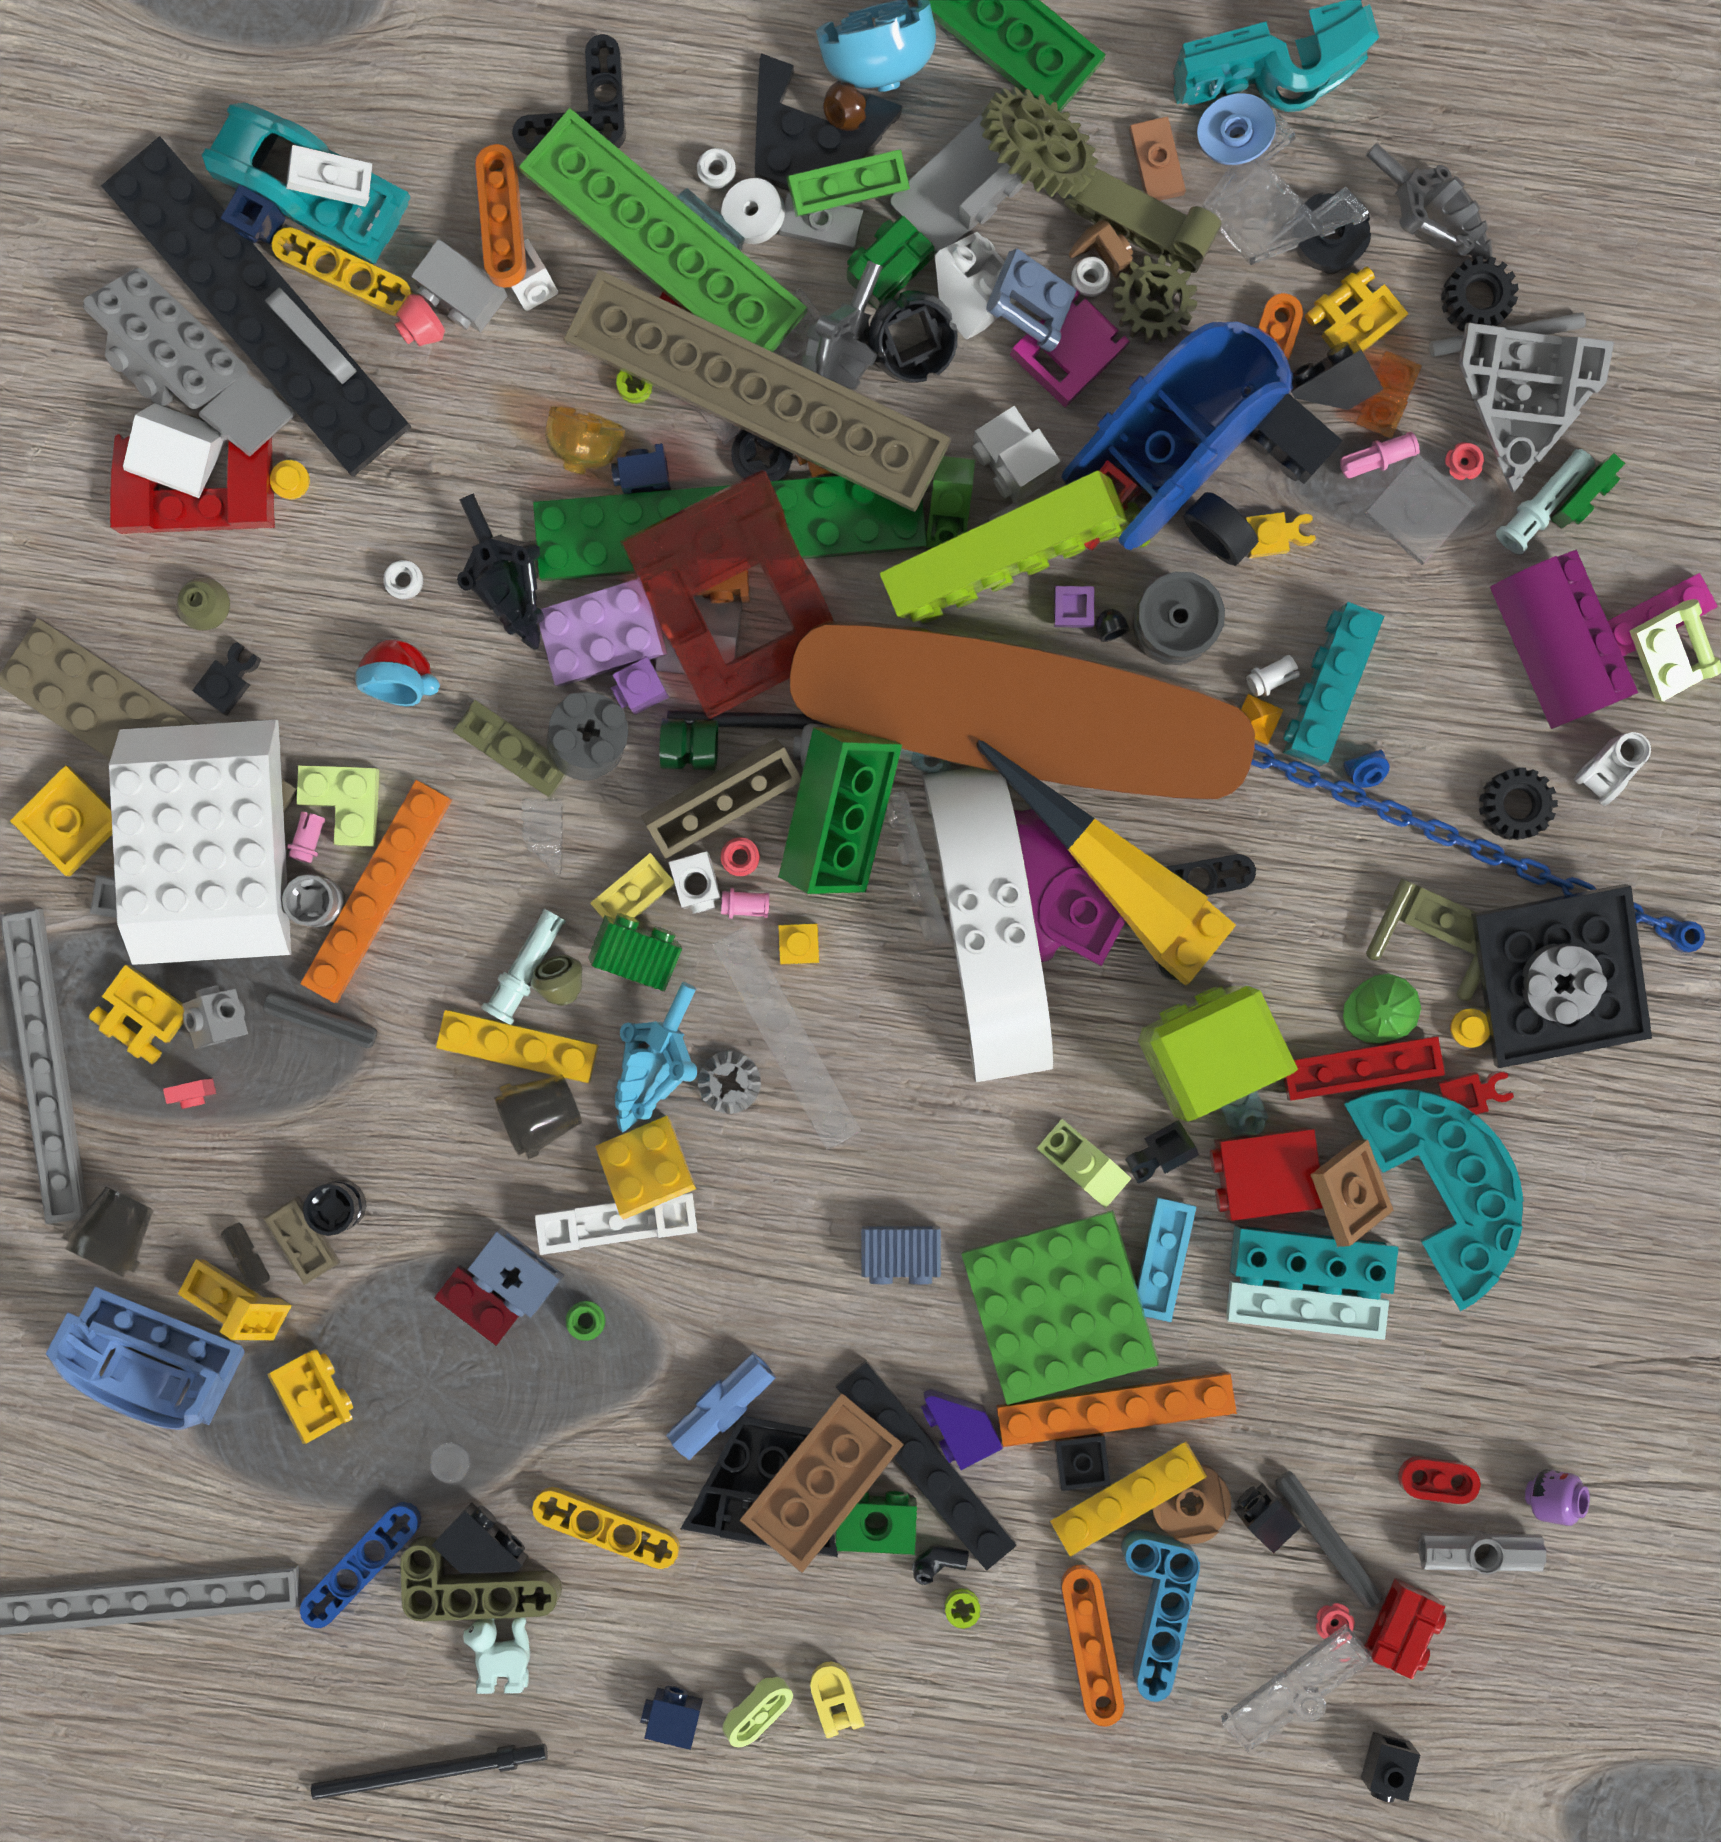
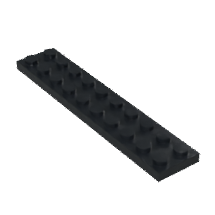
M160 136L101 185L352 477L357 475L412 428L251 241L237 234L234 231L235 227L221 220L225 210ZM279 287L356 369L357 372L343 385L265 302Z

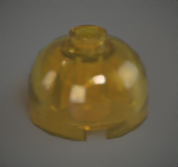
M551 405L546 422L545 438L551 453L564 461L562 468L584 475L587 468L600 469L609 465L617 456L625 433L623 426L588 412V415L575 413L576 408Z

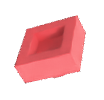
M213 1078L163 1089L166 1104L180 1102L181 1109L205 1104L204 1096L216 1094Z

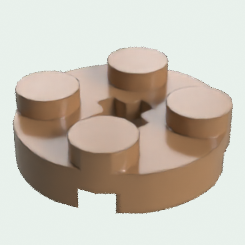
M1201 1463L1200 1465L1207 1475L1206 1478L1151 1509L1160 1528L1168 1535L1174 1537L1175 1540L1186 1544H1198L1212 1539L1219 1533L1218 1530L1223 1526L1225 1520H1228L1231 1512V1496L1226 1483L1212 1467ZM1192 1492L1195 1497H1201V1503L1195 1505L1194 1512H1188L1186 1506H1180V1500L1185 1499L1186 1493Z

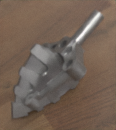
M1378 143L1373 145L1366 156L1399 185L1395 192L1399 197L1402 214L1399 222L1406 232L1412 235L1416 233L1429 241V245L1437 249L1439 247L1452 251L1451 254L1465 256L1468 254L1472 255V259L1476 256H1483V260H1487L1490 256L1492 257L1491 239L1487 240L1486 236L1488 229L1486 220L1482 222L1478 212L1480 210L1476 200L1472 201L1463 188L1464 183L1457 176L1452 177L1451 172L1444 165L1422 170L1416 168L1410 173Z
M868 261L850 305L842 303L840 309L829 316H821L816 325H810L806 335L809 337L806 356H802L801 366L848 389L855 390L861 383L859 379L869 365L873 366L877 354L868 344L869 318L871 315L864 311L883 268L882 266Z

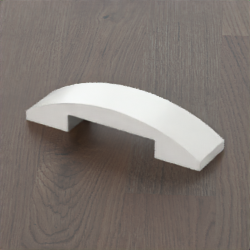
M685 1193L624 1220L619 1215L615 1202L535 1215L540 1255L578 1250L582 1247L697 1232L692 1193Z

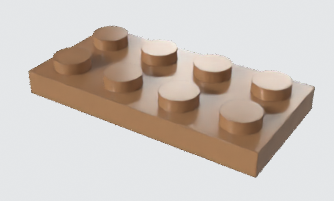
M841 1393L740 1519V1522L799 1572L803 1573L904 1444Z

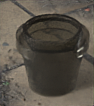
M562 1074L512 1086L510 1082L498 1087L500 1095L494 1097L498 1112L517 1156L524 1153L528 1160L539 1156L541 1149L582 1124L578 1107Z
M105 1187L71 1229L66 1228L61 1237L68 1241L65 1249L122 1277L127 1270L135 1273L140 1264L137 1259L154 1210L113 1189Z

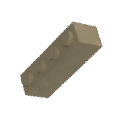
M775 738L647 811L641 817L663 856L667 859L798 784L801 781V776L785 747Z

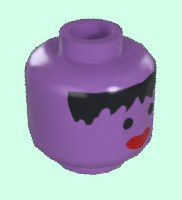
M1545 1469L1537 1474L1534 1481L1528 1482L1525 1491L1526 1503L1531 1505L1534 1516L1543 1522L1572 1526L1578 1522L1579 1518H1584L1589 1509V1490L1586 1486H1583L1578 1476L1571 1473Z

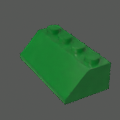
M813 727L778 875L779 878L806 894L866 892L902 748L901 743L843 728Z

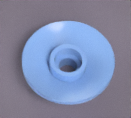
M1236 93L1224 96L1212 103L1200 118L1197 129L1200 147L1210 159L1221 164L1239 165L1250 162L1263 154L1270 146L1276 131L1275 116L1271 107L1263 99L1255 95ZM1236 134H1243L1239 138H1232Z

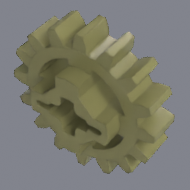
M1148 255L1144 256L1142 267H1139L1135 262H1131L1128 267L1129 275L1121 272L1117 282L1122 287H1115L1112 293L1113 298L1120 300L1114 303L1113 313H1123L1118 325L1123 327L1130 324L1132 326L1130 337L1132 338L1139 331L1144 333L1145 343H1149L1152 335L1157 334L1161 343L1165 342L1168 331L1177 337L1182 330L1180 323L1189 325L1192 316L1188 312L1195 311L1198 303L1196 300L1190 299V297L1195 295L1197 286L1186 284L1191 276L1190 271L1179 274L1177 270L1180 262L1176 260L1169 267L1165 265L1164 255L1160 256L1157 264H1152ZM1132 286H1134V292L1138 299L1131 305L1129 293ZM1178 293L1180 306L1176 313L1172 299ZM1149 295L1152 298L1158 296L1162 298L1160 303L1157 300L1150 303L1147 299Z

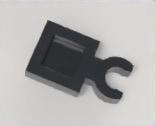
M238 642L230 647L226 665L224 666L215 660L192 690L227 716L250 686L242 677L245 673L256 670L261 662V658L253 654L246 663H240L239 655L245 647Z

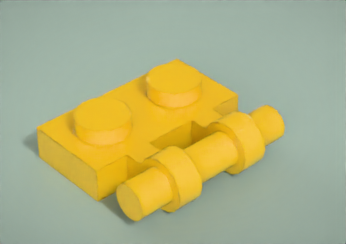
M1367 266L1356 274L1350 273L1341 280L1342 285L1330 295L1323 294L1314 302L1315 307L1305 314L1307 322L1313 327L1323 319L1328 320L1332 325L1321 336L1330 348L1342 342L1351 343L1356 340L1364 352L1409 315L1385 284L1374 293L1368 289L1366 285L1375 279V276ZM1349 298L1355 299L1359 305L1345 315L1339 306Z
M125 965L102 995L104 999L114 1005L112 1010L107 1013L97 1006L89 1015V1019L100 1026L99 1031L108 1038L114 1036L128 1047L127 1051L136 1058L142 1057L151 1064H154L162 1054L160 1050L151 1045L152 1039L157 1036L165 1043L170 1042L184 1023L183 1003L131 965ZM127 1015L143 1026L138 1034L123 1024L124 1018Z

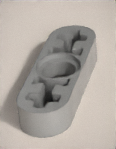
M280 287L265 300L272 310L342 385L357 372Z

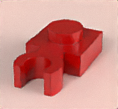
M1505 1071L1492 1072L1483 1082H1480L1477 1072L1437 1082L1441 1096L1463 1105L1476 1115L1489 1111L1486 1100L1494 1099L1498 1102H1507L1514 1098L1511 1091L1497 1093L1495 1090V1084L1498 1080L1508 1078V1074Z

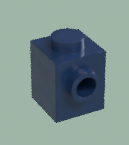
M666 1686L665 1689L657 1687L654 1700L646 1699L640 1723L647 1725L644 1739L691 1750L703 1699L690 1696L687 1690L677 1686Z

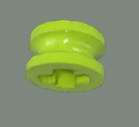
M620 370L616 379L620 396L632 404H639L647 400L652 393L653 386L640 380L641 384L644 385L643 389L640 391L636 388L637 393H629V388L625 381L628 378L633 381L632 375Z
M965 1588L955 1589L949 1593L944 1607L950 1624L962 1629L973 1626L978 1621L981 1612L978 1597L974 1592ZM962 1599L965 1604H973V1608L969 1607L970 1615L963 1617L960 1612L953 1614L951 1609H956L957 1600Z

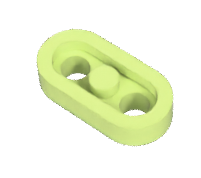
M773 1677L761 1680L755 1686L754 1691L738 1707H735L727 1714L722 1730L732 1746L743 1747L755 1741L788 1708L792 1702L793 1693L784 1679Z

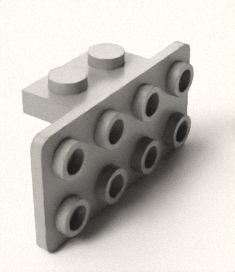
M981 114L909 180V190L895 193L891 197V207L899 216H905L933 244L935 254L939 250L961 240L978 223L982 225L988 221L996 212L997 205L1007 196L1009 198L1013 197L1024 186L1021 183V175L1018 173L1010 175L1008 173L1010 166L1007 163L997 162L1000 154L987 148L992 141L982 137L985 129L980 126V122L983 119Z
M135 268L84 299V310L108 332L105 357L109 364L134 383L141 395L150 398L156 404L161 406L172 402L174 393L189 408L197 409L218 396L230 384L246 374L245 371H248L247 366L143 269Z

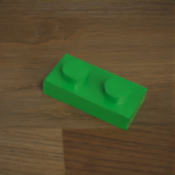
M1615 453L1603 460L1550 519L1561 529L1573 521L1579 525L1595 508L1590 502L1597 494L1600 493L1605 496L1619 482L1621 478L1616 473L1625 465V462Z

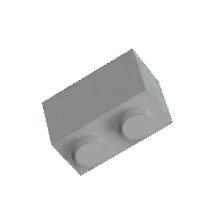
M440 239L436 241L411 276L418 287L416 293L420 294L431 306L436 307L439 303L450 311L448 317L465 330L472 326L481 333L508 296L504 287L493 284L485 271Z

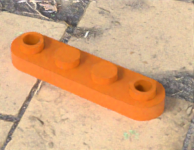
M493 144L483 148L478 153L475 161L484 268L491 282L496 286L506 288L518 284L526 274V258L517 164L512 152L506 146Z
M1075 1565L1067 1569L1063 1574L1061 1590L1083 1706L1091 1722L1098 1726L1107 1727L1117 1723L1122 1717L1124 1700L1106 1606L1097 1573L1089 1566ZM1077 1579H1085L1087 1586L1083 1590H1076L1073 1587L1074 1582ZM1101 1696H1106L1110 1699L1109 1704L1105 1707L1096 1705L1097 1699Z

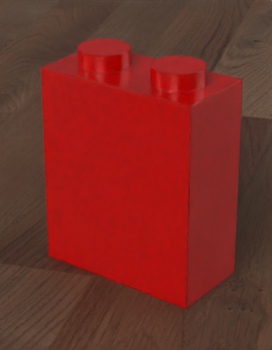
M1303 1127L1214 1140L1215 1149L1210 1150V1161L1213 1173H1219L1221 1188L1215 1189L1218 1211L1225 1212L1227 1219L1234 1221L1323 1208L1311 1174L1320 1168L1314 1129Z

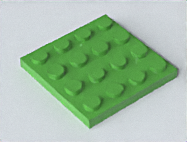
M1113 1210L973 1248L961 1253L1007 1405L1159 1365V1359Z

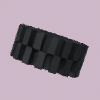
M1476 256L1473 261L1469 258L1460 267L1458 266L1443 286L1445 289L1441 293V300H1445L1442 310L1443 313L1450 312L1451 315L1447 320L1451 324L1455 320L1460 323L1457 329L1464 331L1466 323L1498 326L1511 313L1512 307L1517 303L1518 299L1514 294L1519 288L1518 283L1512 284L1511 282L1516 277L1513 271L1508 274L1505 273L1504 269L1508 265L1503 261L1497 266L1494 264L1495 257L1490 256L1486 261H1483V256ZM1483 282L1491 288L1493 302L1489 307L1483 309L1475 308L1467 301L1466 288L1470 283Z
M1516 768L1492 777L1493 780L1486 783L1483 787L1486 790L1485 793L1481 794L1479 802H1483V807L1479 808L1480 815L1485 814L1486 820L1483 821L1485 826H1491L1493 834L1496 836L1503 835V839L1508 840L1533 837L1538 835V832L1546 830L1550 826L1547 824L1548 821L1554 820L1556 813L1552 812L1553 808L1558 807V800L1552 799V794H1555L1556 791L1554 787L1549 788L1546 783L1550 780L1546 776L1539 777V772L1534 769L1527 771L1526 768ZM1513 789L1525 791L1531 799V811L1523 819H1515L1505 810L1504 799L1508 792Z

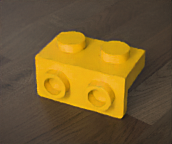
M313 1349L267 1374L303 1444H307L340 1424L352 1420L349 1412L353 1409L352 1402L343 1388L337 1389L331 1377L335 1374L334 1367L325 1353L320 1355L317 1349Z

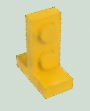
M203 1259L195 1260L178 1292V1295L223 1323L220 1333L231 1340H274L292 1306L281 1298L259 1295Z

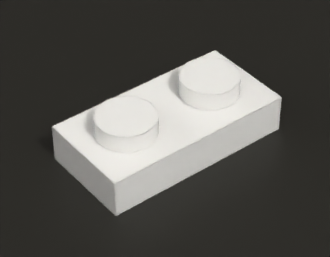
M292 145L286 189L366 207L369 199L372 163Z

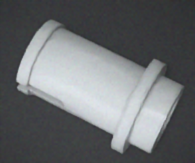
M1286 655L1262 669L1255 667L1251 670V674L1246 676L1249 689L1256 697L1260 695L1266 697L1270 695V690L1298 678L1300 675L1299 671L1294 672V670L1298 669V666L1290 655Z

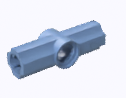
M752 1352L723 1381L719 1379L696 1401V1406L671 1428L666 1436L672 1446L681 1455L690 1460L718 1432H725L747 1410L746 1406L776 1378L775 1374L760 1357Z

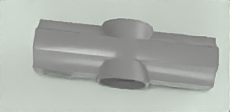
M1471 1530L1467 1533H1421L1418 1554L1421 1567L1424 1570H1476L1481 1574L1489 1575L1497 1571L1543 1572L1544 1565L1546 1564V1548L1543 1537L1540 1534H1487L1481 1530ZM1482 1544H1489L1487 1556L1481 1560H1475L1476 1549Z

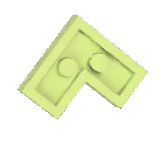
M298 765L297 805L335 807L334 845L376 847L379 769Z

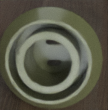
M196 578L186 583L180 590L176 603L177 611L181 620L189 627L200 631L211 630L218 627L227 618L230 610V598L226 589L219 582L210 578Z
M568 955L551 957L541 962L535 968L531 978V985L547 1002L559 1006L568 1005L576 1000L582 990V965L579 960Z

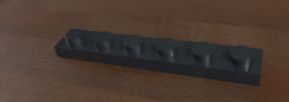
M867 1360L836 1384V1388L840 1393L845 1395L904 1444L894 1456V1459L986 1571L1017 1546L1015 1540L955 1467L947 1461L942 1451Z

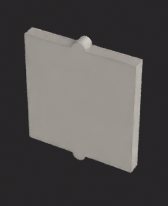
M245 371L244 373L246 374L230 384L199 412V417L220 432L221 439L230 440L248 456H251L295 416V411L274 395L272 388L267 389Z

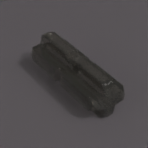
M235 1223L225 1228L221 1232V1237L233 1259H238L239 1263L236 1265L248 1287L254 1289L268 1282L270 1275L258 1253H253L252 1249L255 1247L243 1225Z

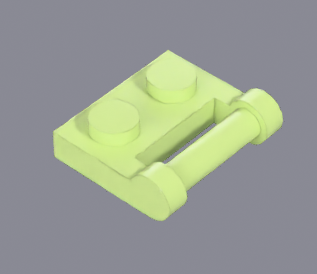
M1697 599L1684 601L1629 631L1654 698L1660 701L1672 697L1703 679H1709L1721 673V661L1718 657H1714L1699 616L1702 613V609ZM1684 621L1698 659V663L1691 667L1675 626Z

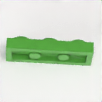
M901 149L787 177L796 217L910 189Z

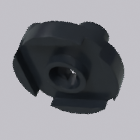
M1336 191L1335 194L1327 193L1322 195L1323 193H1319L1309 198L1295 217L1290 239L1297 254L1306 264L1327 274L1338 273L1340 270L1355 264L1366 251L1371 240L1370 217L1366 207L1351 194ZM1335 223L1340 227L1337 234L1341 238L1329 240L1324 236L1325 231L1322 229V226L1325 224L1331 227Z

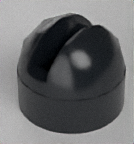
M1107 609L1100 613L1097 618L1096 631L1101 642L1120 638L1130 630L1126 618L1120 611L1115 609Z

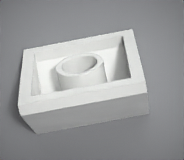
M154 403L135 414L123 468L127 472L199 498L227 439H221V433L207 422Z

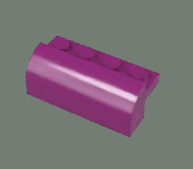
M1577 549L1537 563L1490 586L1551 729L1638 693Z

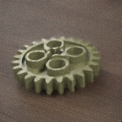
M1014 87L1011 92L1006 88L1000 94L996 92L981 113L983 119L980 122V126L985 129L982 137L992 141L987 148L1000 154L997 162L1007 163L1010 166L1008 169L1010 175L1020 174L1022 184H1026L1028 180L1032 182L1036 192H1039L1044 187L1050 197H1053L1056 192L1062 198H1066L1068 194L1075 197L1079 191L1083 192L1097 172L1095 165L1098 163V159L1092 156L1096 149L1086 144L1090 139L1089 135L1079 133L1078 131L1081 124L1071 123L1068 120L1070 117L1068 111L1060 113L1057 110L1056 102H1053L1051 105L1047 104L1042 94L1036 99L1029 89H1026L1023 94L1017 87Z

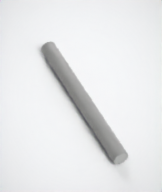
M1581 312L1505 328L1506 330L1549 335L1584 328L1586 320L1584 313ZM1464 335L1430 341V355L1435 357L1461 352Z

